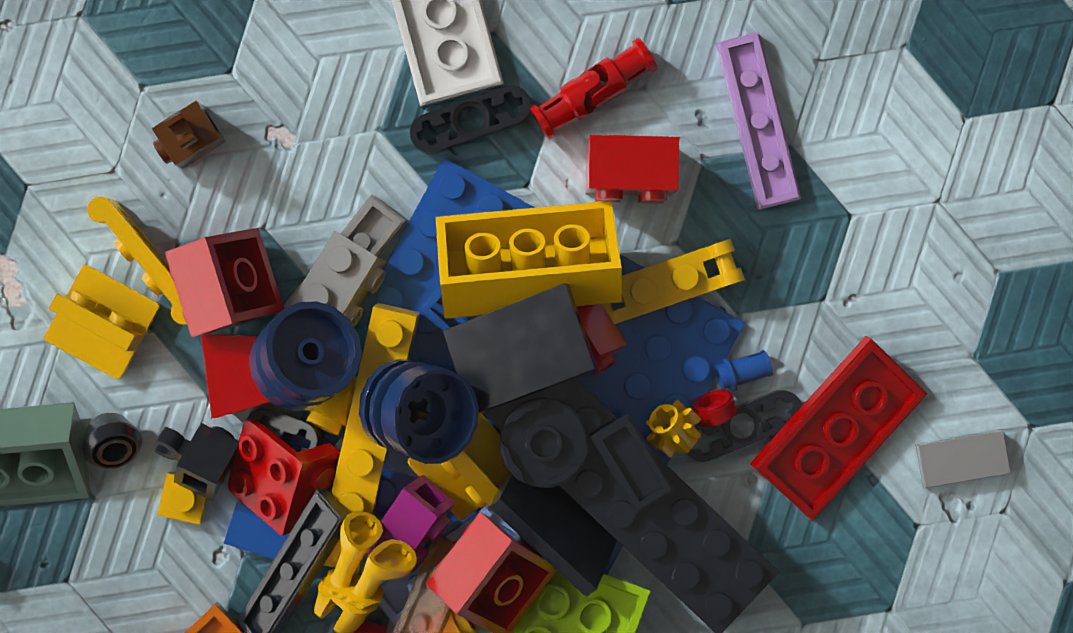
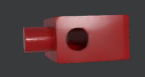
M201 335L211 419L271 402L260 393L251 377L249 356L253 341L257 335Z

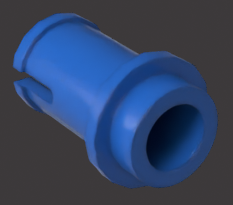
M765 350L732 361L724 358L722 359L723 364L715 366L722 390L731 389L732 392L737 391V386L773 376L772 365Z

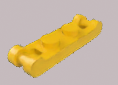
M95 197L92 199L87 207L89 217L95 222L108 225L118 238L114 242L118 251L130 263L136 260L146 272L141 276L145 284L155 295L160 296L163 293L172 303L171 316L173 320L178 324L186 325L176 286L170 275L168 262L117 201L105 197Z
M728 239L623 275L622 299L625 307L613 311L611 303L602 304L613 323L617 324L745 280L741 267L736 268L731 253L735 251L732 240ZM715 258L720 275L708 278L703 262Z

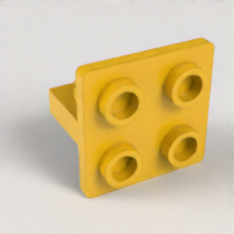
M83 265L67 294L56 293L48 309L57 314L49 326L44 340L115 379H121L157 315L160 304L92 266Z
M482 413L478 415L477 428L470 443L457 457L442 464H424L411 458L408 459L409 466L419 477L424 475L456 502L451 512L461 521L465 520L477 508L483 509L487 505H491L509 471L505 467L500 453V433Z

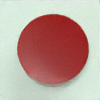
M714 390L698 397L692 404V410L701 419L698 425L711 427L725 423L733 418L737 413V406L731 392Z

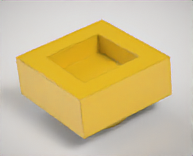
M168 472L157 515L200 525L203 523L208 499L174 483L175 473Z

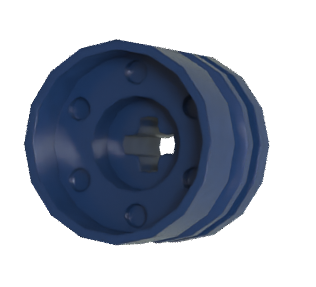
M395 359L381 365L367 379L360 395L359 416L363 430L370 439L381 447L424 464H442L457 457L468 446L477 428L479 406L475 392L466 379L448 369L431 366L417 360Z

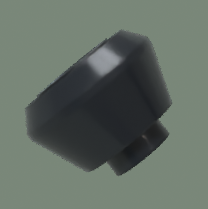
M104 413L94 418L88 424L82 452L84 458L94 466L104 469L119 468L131 462L138 454L142 446V436L140 431L123 415Z

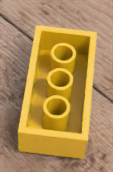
M612 201L436 217L440 287L445 319L485 315L564 283L569 284L576 306L622 302V267Z

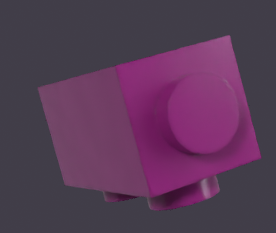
M421 475L400 492L380 521L383 529L380 539L365 556L368 558L373 549L384 541L391 539L401 540L410 545L415 551L417 560L416 565L411 571L413 573L428 556L429 551L425 549V546L430 539L435 542L451 524V520L447 518V515L456 502L428 478Z

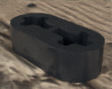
M257 409L247 418V420L256 419L261 424L269 423L270 426L280 429L278 437L296 452L307 449L290 442L292 435L306 437L307 440L311 441L309 449L326 444L325 435L321 429L271 409Z

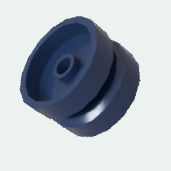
M318 301L297 302L277 314L253 341L249 356L251 377L260 393L276 406L292 411L313 410L344 390L358 373L362 357L360 339L350 319L335 307Z

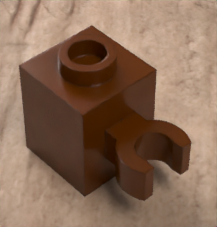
M194 101L152 128L158 138L153 142V146L161 159L166 164L173 162L175 166L182 169L226 142L204 105L198 101Z

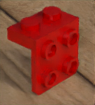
M247 420L244 422L240 434L239 448L231 468L228 489L231 494L281 536L291 533L316 490L328 489L330 491L341 451L332 444L327 443L296 452L258 420Z

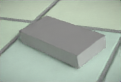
M1002 430L915 445L922 486L924 488L1010 474L1004 432Z

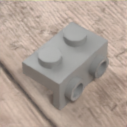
M334 230L289 305L292 306L297 302L318 301L335 307L349 318L355 327L363 315L364 310L361 308L369 293L373 294L380 288L385 279L386 271L382 269L386 261Z

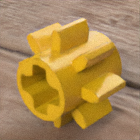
M676 400L673 405H659L652 412L649 420L646 421V424L653 431L646 439L656 450L660 449L668 458H671L674 452L678 454L688 453L695 446L698 438H701V434L694 427L701 419L691 408L687 409L679 400Z

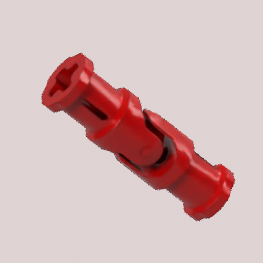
M636 38L632 41L631 47L612 59L604 58L576 79H572L559 88L560 93L540 106H531L530 112L545 136L550 140L555 137V131L575 118L582 120L598 107L628 89L627 85L648 71L651 73L657 71L658 66L640 38ZM601 81L607 82V85L604 87Z

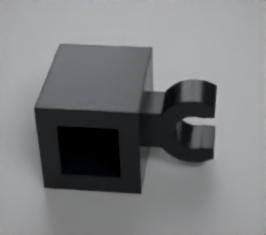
M200 423L191 441L185 439L179 432L169 427H164L156 440L158 446L155 452L164 458L179 461L176 465L174 483L213 501L232 468L239 448V441L226 429L218 426L209 427L203 423Z

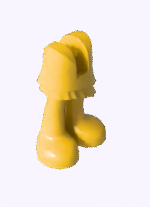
M355 511L346 516L340 529L341 554L336 568L329 570L327 576L318 585V596L314 613L320 619L327 616L336 605L344 610L333 628L337 633H353L356 631L366 617L376 610L382 601L384 589L381 587L383 581L403 578L416 565L417 557L411 546L401 540L391 539L384 541L373 549L367 558L361 576L355 573L362 559L375 546L383 532L381 522L368 512Z

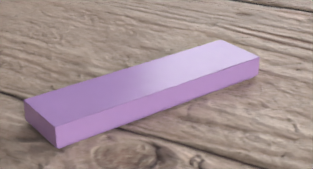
M760 32L717 42L716 47L757 209L761 210L800 200L801 195Z

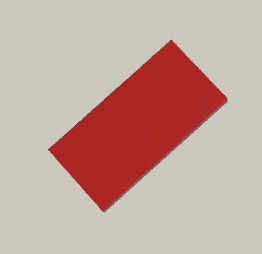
M865 336L752 460L750 465L813 521L928 393L872 338Z

